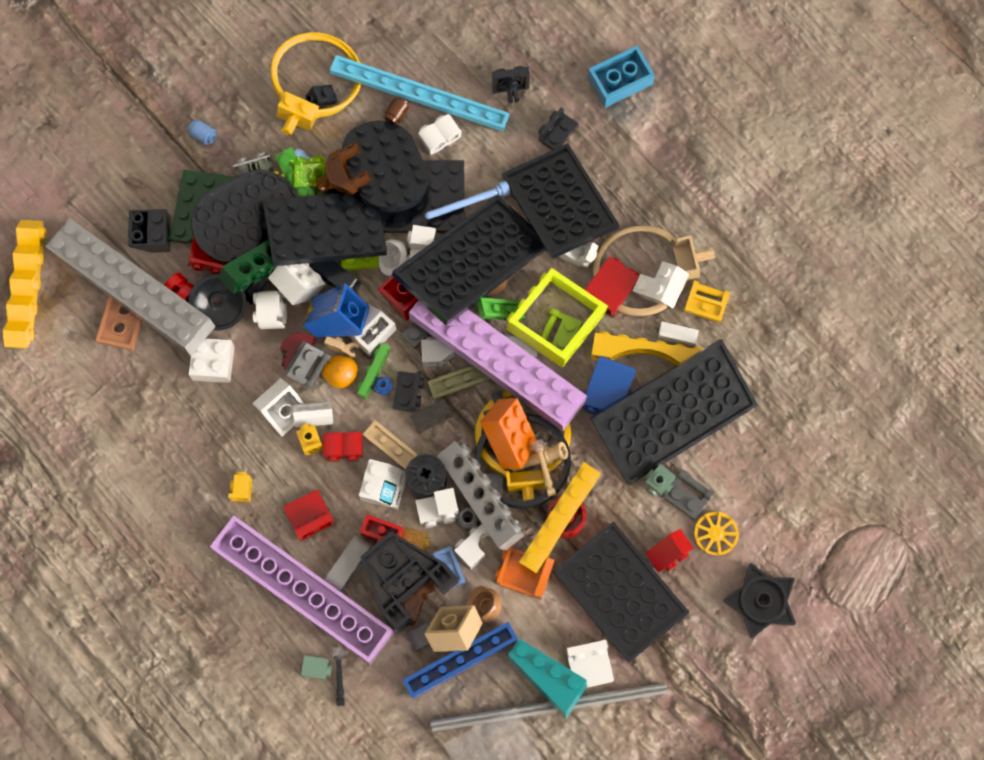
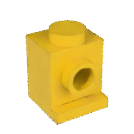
M308 423L300 426V430L296 432L305 456L323 450L315 425L311 426ZM312 435L311 439H305V436Z
M236 472V475H234V480L230 482V492H233V494L228 496L231 501L251 502L252 478L250 475H247L248 473Z

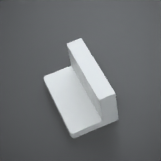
M661 322L657 341H665L671 345L684 344L688 348H693L696 346L699 330Z
M331 402L293 405L295 427L308 423L311 426L333 424Z

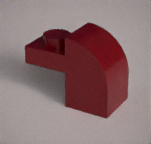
M297 333L290 335L282 342L280 350L282 354H286V356L283 355L281 364L284 370L288 367L303 340L315 346L316 340L313 335Z

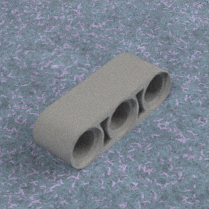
M355 535L324 581L342 592L362 565L360 557L372 548L373 545L360 536Z

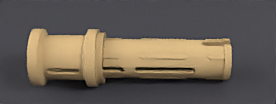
M559 442L553 447H544L540 451H543L547 464L553 463L554 460H564L568 457V450L563 442ZM538 452L532 454L521 469L540 464Z

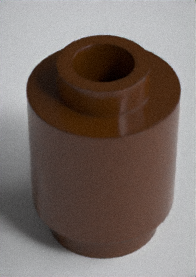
M401 97L394 98L384 112L383 118L395 125L400 123L409 109L408 102Z

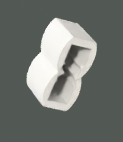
M449 114L439 116L434 124L424 125L418 133L419 140L430 155L437 153L461 137V130Z

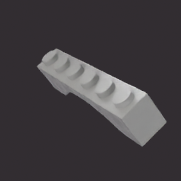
M503 334L537 359V350L518 337L513 336V334ZM427 337L425 340H421L423 367H440L458 356V354L435 337Z

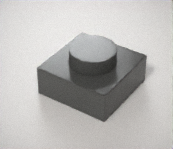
M413 323L401 334V337L413 349H416L421 344V340H425L428 337V334L420 326Z

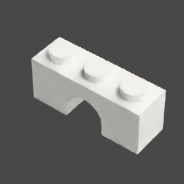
M502 521L500 525L501 529H503L505 526L504 521ZM483 524L474 526L469 532L470 536L466 540L462 538L454 546L456 548L454 550L455 555L470 570L485 557V553L478 546L479 541L483 537H491Z

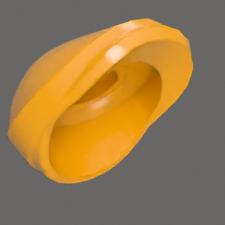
M337 355L332 356L331 360L327 361L321 373L333 387L347 388L356 381L358 366L350 357Z

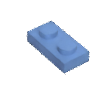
M451 546L433 553L434 557L443 561L457 576L459 583L453 588L466 583Z

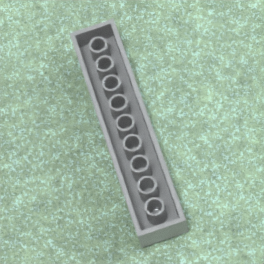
M70 218L45 246L55 258L190 356L215 328L209 317Z

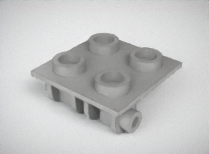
M265 152L254 155L255 159L249 161L247 157L236 160L237 164L233 165V167L238 166L239 168L236 170L237 177L250 172L248 165H250V169L253 171L252 163H255L257 170H259L257 162L261 170H270L273 167L272 161L267 160L270 154L266 155Z

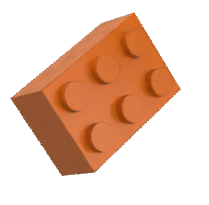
M518 398L498 399L480 421L502 469H521L539 446Z

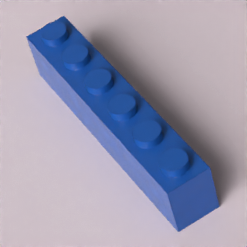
M509 622L474 640L468 650L454 651L402 681L414 700L514 645L518 638Z

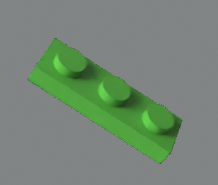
M293 147L276 154L275 158L285 178L293 185L298 197L315 196V192Z
M481 298L476 304L480 318L507 320L512 312L515 313L518 310L517 306L520 301ZM525 313L518 321L526 319Z
M382 343L381 347L376 348L373 355L375 359L372 364L367 366L365 371L366 377L364 381H360L357 387L358 396L362 400H367L374 386V381L378 378L391 351L390 346Z

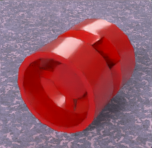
M180 272L175 273L166 281L164 286L189 303V295L194 285L188 283V279Z

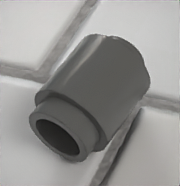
M465 508L460 511L458 522L463 530L470 531L478 524V517L473 509ZM467 518L472 520L469 523L464 522Z

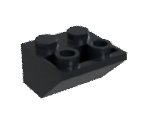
M167 209L129 210L128 247L151 253L170 252L171 217Z

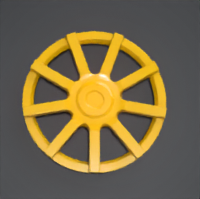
M710 512L698 520L694 536L696 543L704 552L718 556L730 552L735 547L739 532L736 523L730 516L722 512ZM710 516H718L716 525L712 523ZM721 517H724L729 522H727L724 526L721 527ZM706 519L710 528L700 525L701 522ZM732 524L735 532H725L724 530ZM698 529L707 531L708 534L698 537ZM724 536H735L733 543L731 544ZM709 538L710 542L704 548L700 541ZM720 541L726 543L729 548L721 551ZM713 542H716L718 552L709 551Z

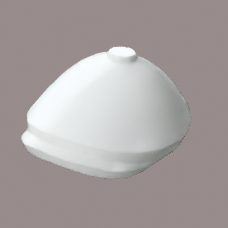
M395 239L385 241L387 255L379 256V267L389 277L394 269L406 262L407 257L404 243Z

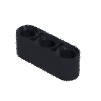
M335 261L309 263L311 269L318 273L333 288L346 283L355 291L361 284L352 274Z

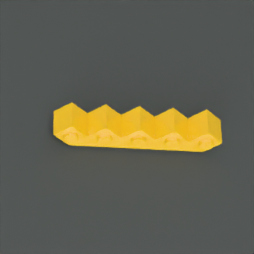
M20 220L16 227L18 245L13 251L14 271L9 278L11 296L6 303L8 321L3 328L4 347L27 348L34 339L33 328L35 315L37 314L38 290L41 284V264L44 261V240L47 237V230L44 228L43 221Z

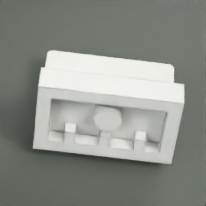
M606 640L570 647L566 650L570 670L587 680V688L614 681Z

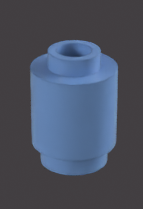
M194 120L188 128V133L191 134V137L205 145L212 144L217 137L216 129L200 120Z

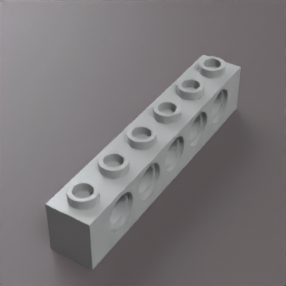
M454 441L437 456L497 547L508 550L524 537L521 531L522 527L517 520L511 517V510L501 502V495L496 489L491 487V481L479 469L481 466L474 458L472 459L468 446ZM463 460V466L460 468V462ZM473 475L474 479L470 483V477ZM484 490V495L480 498V492ZM494 505V511L491 514L490 508ZM502 521L505 522L503 529L500 528Z

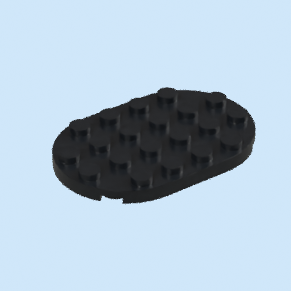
M376 120L358 125L347 134L343 141L342 149L355 142L360 150V153L350 157L346 162L351 178L366 170L372 179L371 182L359 187L356 192L362 202L369 207L372 205L380 208V211L400 212L414 207L422 200V197L428 190L429 174L416 143L407 130L391 122Z
M254 170L245 173L211 190L198 201L191 217V230L194 240L199 248L209 257L221 262H231L237 254L241 253L243 255L268 240L263 200L298 197V194L293 185L280 174L268 170Z

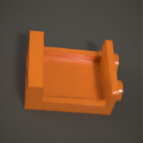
M513 546L508 550H504L501 560L504 561L502 568H497L494 577L497 579V585L542 600L554 560L547 558L536 574L520 563L521 558L525 554L524 551L515 549Z

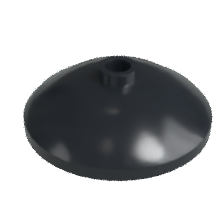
M219 274L207 275L193 286L189 295V304L210 318L215 325L213 330L231 328L240 321L245 313L244 290H239L233 294L218 279ZM220 297L221 301L216 303L214 302V298Z

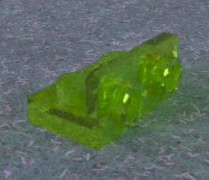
M312 156V159L296 157L295 160H290L292 186H315V181L326 173L324 168L327 160L323 156Z

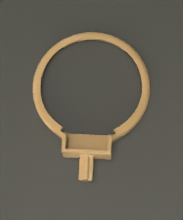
M654 226L628 227L612 234L600 246L593 263V278L600 270L601 259L606 248L615 239L630 232H650L664 238L669 243L672 242L674 244L672 247L677 266L689 274L685 284L687 280L700 277L698 262L714 259V249L712 247L695 251L691 235L675 238L669 232ZM657 304L649 308L637 309L621 305L618 311L632 316H648L661 312L668 307Z

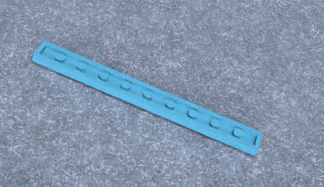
M336 55L330 68V74L502 132L510 113L338 55Z

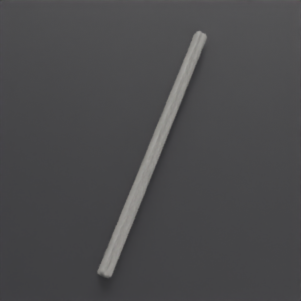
M666 683L581 696L573 709L666 694L667 685ZM549 702L432 720L430 721L431 731L435 732L558 712V710Z

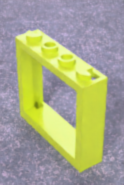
M551 268L548 273L544 272L540 277V283L537 287L534 285L530 289L528 298L526 300L523 298L517 306L518 310L508 316L506 330L563 368L605 315L608 306ZM549 282L594 311L563 351L518 322Z

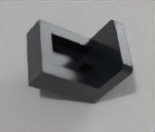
M332 85L312 86L306 94V101L317 106L332 105L338 101Z

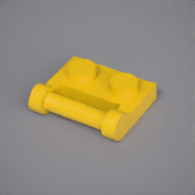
M694 280L684 312L721 323L730 291L725 290L724 292L699 284V281ZM699 291L711 296L721 298L722 301L719 302L704 296L697 295L696 292Z

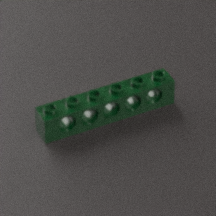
M269 240L222 266L218 279L233 294L239 290H245L253 282H259L263 276L268 273L272 274L277 266L273 267Z

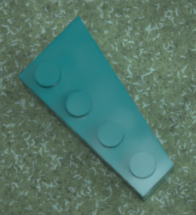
M519 638L508 654L509 661L567 719L587 688V680Z

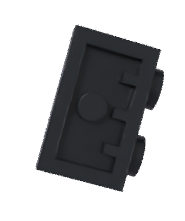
M562 107L558 111L555 110L551 114L547 125L543 124L538 131L539 142L550 150L563 146L579 125V123L564 113Z
M417 371V374L398 372L393 410L416 413L417 407L420 408L422 396H419V390L424 387V378L420 371Z

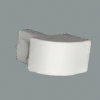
M593 242L587 243L559 257L574 265L588 267L589 263H592L596 258L598 245Z

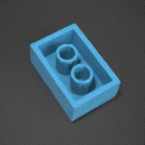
M638 45L588 69V79L605 108L653 85L655 74Z

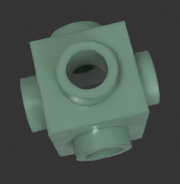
M660 464L655 471L652 469L646 475V490L653 496L658 495L661 498L663 494L667 495L674 487L672 483L675 481L676 476Z

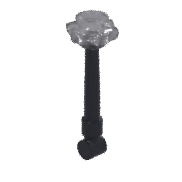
M335 647L328 654L336 659V705L345 706L341 659L348 654V651H344V647Z

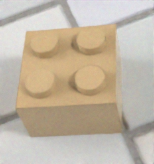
M474 605L440 607L426 630L425 636L434 652L465 651L471 646L483 623Z

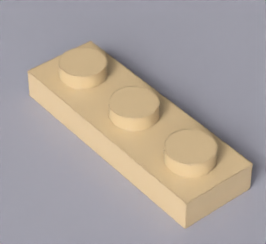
M376 420L363 433V437L405 471L411 459L418 456L417 453Z

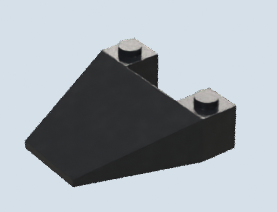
M393 532L388 533L360 557L382 614L397 634L413 622L412 617L402 605L431 581L445 595L459 583L457 576L443 561Z

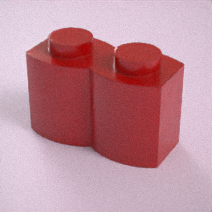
M362 432L323 433L324 459H328V462H339V459L347 458V461L355 462L359 458H363Z

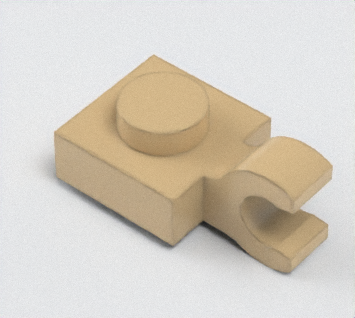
M337 336L332 338L326 337L324 342L327 349L340 354H346L350 358L356 357L350 350L352 348H360L355 342L345 344L343 339Z

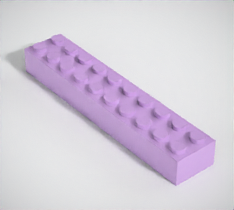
M419 300L409 311L411 321L513 396L520 399V401L561 431H564L585 404L587 395L469 309L446 326Z
M234 515L210 546L223 559L370 665L394 633L393 629Z

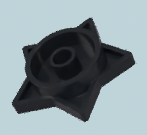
M752 563L748 565L743 586L723 600L725 604L743 615L750 639L754 638L769 625L794 626L796 624L788 604V598L795 578H771ZM763 598L766 602L765 605H761L758 600Z

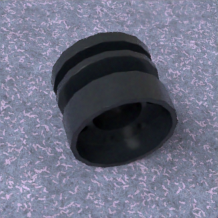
M430 454L418 455L411 459L406 467L405 477L407 486L416 498L433 497L434 492L446 489L447 475L445 466L436 456ZM424 472L429 474L428 479L423 476Z

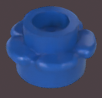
M379 377L374 381V391L376 393L386 395L392 390V383L388 377Z

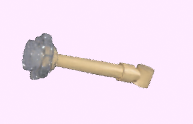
M543 439L533 441L529 449L538 453L545 479V487H547V496H554L556 491L553 487L552 479H550L543 455L548 442H543Z

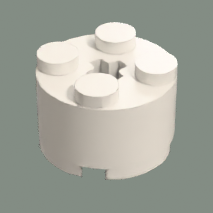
M279 290L259 291L253 295V301L256 304L253 320L254 323H258L260 329L285 328L283 324L287 323V304L283 303L282 298H285V296Z

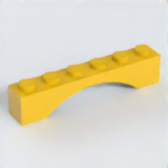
M601 331L595 333L591 360L598 361L599 356L614 361L617 358L631 354H650L661 357L676 366L704 348H688L684 344L669 345L665 341L650 342L648 339L641 337L631 339L627 335L613 336L608 332Z
M583 462L521 558V564L536 574L539 572L564 529L601 475L599 471Z

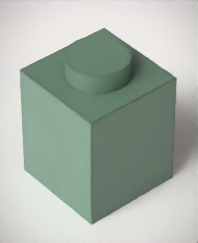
M304 655L301 676L326 681L327 676H331L332 664H329L330 661L326 658Z

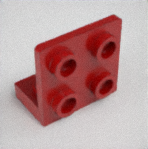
M314 490L283 507L300 541L335 524L318 490Z

